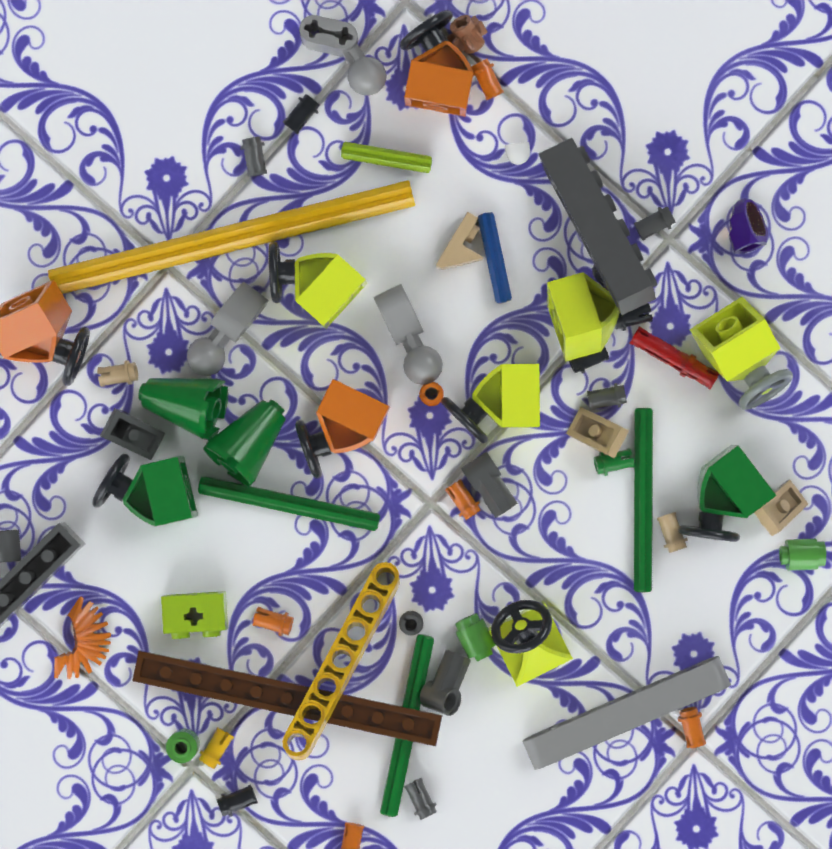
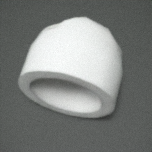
M529 142L505 145L508 160L516 165L525 163L530 157Z

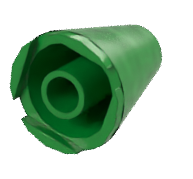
M150 378L140 386L138 399L146 410L201 439L209 441L220 430V428L215 427L218 418L224 419L228 404V387L223 386L225 381L221 379Z
M270 399L269 402L261 400L207 441L203 447L204 452L216 465H222L227 469V474L245 486H251L255 482L286 420L282 415L285 410L274 400Z

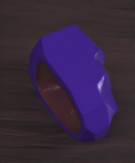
M743 198L735 203L730 219V243L734 253L743 254L765 246L768 238V230L763 215L756 203L748 198Z

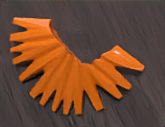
M79 597L67 615L70 617L73 625L75 647L72 652L54 657V678L59 677L65 665L67 679H71L73 671L75 678H79L80 662L89 674L92 672L88 659L100 666L102 662L97 657L102 659L107 657L100 652H109V649L99 645H111V641L105 640L111 637V633H94L107 626L108 622L95 623L103 613L95 614L98 610L97 606L90 610L94 604L91 601L82 608L84 597Z

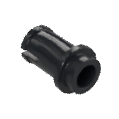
M307 94L303 98H298L300 102L288 117L283 120V123L297 135L314 113H319L317 109L320 104Z
M649 303L624 315L619 313L615 329L625 331L626 327L652 322V314L649 315L648 313L651 312Z
M604 346L601 352L570 360L569 363L575 374L578 372L583 374L585 369L609 360V355Z
M251 784L228 795L222 793V797L216 799L222 816L229 814L230 817L233 816V812L258 803Z

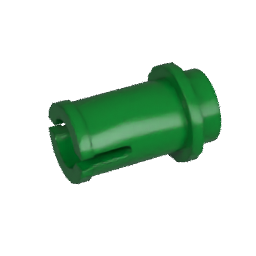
M627 448L626 450L618 451L615 458L599 452V456L593 458L597 474L608 476V472L634 468L635 463L634 457L631 458V455H633L631 449Z

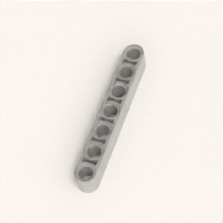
M711 657L525 738L522 742L534 770L541 769L720 692L731 686V683L720 657Z

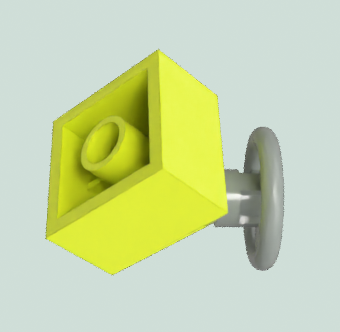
M740 297L689 329L704 357L727 382L744 380L749 389L741 396L738 403L739 407L743 410L755 408L781 392L793 378V373L788 369L770 374L765 367L779 351L780 346L765 318L743 297Z

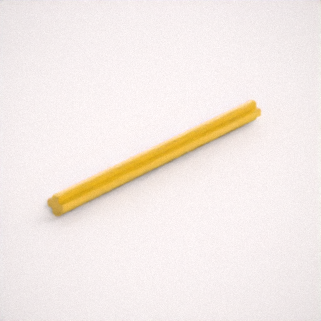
M407 180L48 270V277L50 281L54 279L61 293L65 294L415 206L410 181Z

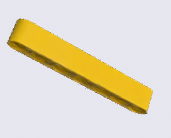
M381 562L371 571L290 723L282 743L284 750L291 759L297 761L304 760L312 753L400 585V578L396 566L392 563ZM388 572L394 576V580L389 585H381L377 581L378 576ZM373 599L378 601L380 604L378 610L373 613L363 610V604L367 600ZM362 627L365 630V635L360 640H352L348 637L351 628ZM339 654H346L351 660L348 666L338 668L333 664L335 657ZM327 681L333 682L336 685L333 694L324 696L319 693V687L322 683ZM310 709H316L321 712V718L315 724H309L304 721L305 713ZM295 737H302L306 740V746L300 752H294L289 749L290 741Z

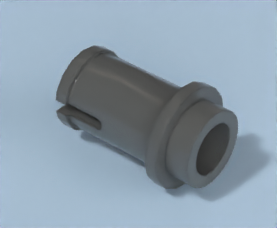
M260 137L243 139V145L240 146V150H244L248 171L247 176L253 177L267 174L262 146H265V143L261 142Z
M658 207L657 212L634 223L643 241L665 228H668V230L672 229L671 225L676 222L668 207L663 209Z
M615 383L614 387L587 391L590 411L618 405L619 408L621 404L627 403L624 385L617 386V383Z
M415 611L403 613L399 620L401 631L410 636L418 634L424 625L422 616ZM407 619H413L416 621L417 626L410 629L406 626L405 622Z
M422 778L404 786L416 809L414 815H418L420 820L437 812L435 808L437 803L432 802Z

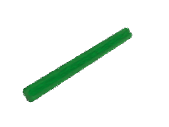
M636 408L634 441V591L645 593L652 591L653 409Z
M206 476L200 478L198 493L371 531H376L379 526L380 515L370 511L253 486L248 487L243 484Z
M418 634L416 637L402 703L403 707L420 710V693L426 683L434 644V637ZM395 738L380 813L385 816L396 817L398 815L413 744L412 741Z

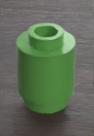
M816 538L785 540V545L779 548L780 564H785L787 571L817 570L819 566L826 565L825 542L817 541Z
M477 613L455 623L457 628L455 633L469 659L475 657L476 661H480L493 654L491 648L496 646L484 619H480Z
M186 728L175 731L166 743L168 756L177 763L189 762L200 748L198 735ZM178 742L185 743L187 751H180L176 744Z

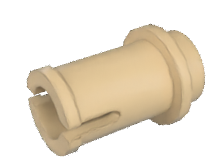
M126 360L121 365L98 367L97 373L101 374L98 377L101 387L125 382L128 385H132L133 381H138L139 378L136 363H130L129 360Z
M676 512L658 517L657 521H659L666 542L664 548H668L669 553L687 548L685 541H688V539L678 532L679 523Z

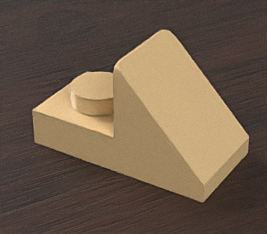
M469 212L466 213L438 260L436 268L445 270L484 259L481 255L464 246L465 241L470 244L472 243L480 229L476 225L478 217Z
M580 407L566 434L599 452L615 458L629 431Z
M791 480L786 481L774 490L777 496L754 512L771 536L779 533L808 505V502Z

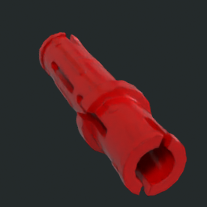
M640 326L629 343L680 372V376L684 378L687 376L709 390L719 376L718 371L696 359L697 356L693 354L688 355Z

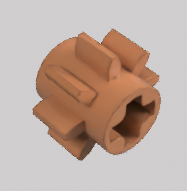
M462 15L451 23L450 30L452 34L448 35L447 39L461 52L464 51L466 54H472L483 47L485 41L482 36L488 33L482 21H479L476 16L470 18L468 15Z

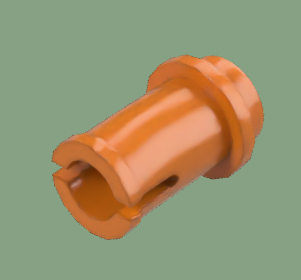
M488 59L471 66L473 76H476L486 101L504 93L492 69L494 64H490Z
M432 382L421 387L419 397L425 405L436 406L444 397V391L438 383ZM429 388L436 389L438 393L437 397L433 400L428 399L425 395Z
M462 479L445 489L461 512L458 514L459 517L463 515L465 520H468L481 511L478 506L480 502L474 500Z
M262 607L257 608V613H255L253 619V626L279 632L278 635L281 637L283 634H290L294 617H290L289 613L285 612L283 615L263 609Z
M697 707L681 709L679 711L680 716L677 719L678 722H682L687 743L686 747L697 748L705 745L706 740L704 739L700 722L702 713L698 712Z
M345 822L341 849H360L365 826Z

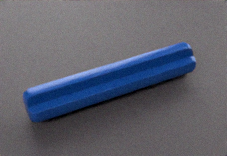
M493 212L478 215V223L495 302L498 304L511 301L512 296L495 216Z

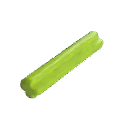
M344 142L341 149V157L346 160L423 173L431 171L432 157L351 142Z

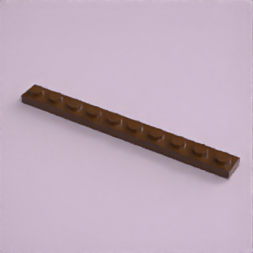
M141 650L138 651L132 679L133 682L295 716L310 688L305 685ZM319 689V693L324 696L334 693L333 691ZM342 694L327 723L436 747L443 715ZM310 709L305 713L304 718L319 721L321 712L316 709Z

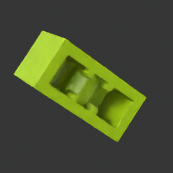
M226 591L161 596L163 634H171V639L190 638V632H202V637L221 636V631L228 629ZM193 607L196 608L197 613H203V617L197 621V624L194 623L193 618H187V614L193 611Z

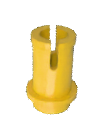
M217 727L205 750L199 752L202 754L199 760L215 769L217 764L221 765L220 759L230 742L234 739V736Z

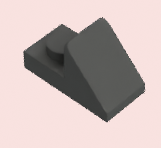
M114 408L100 436L152 460L165 432L133 417L123 410Z

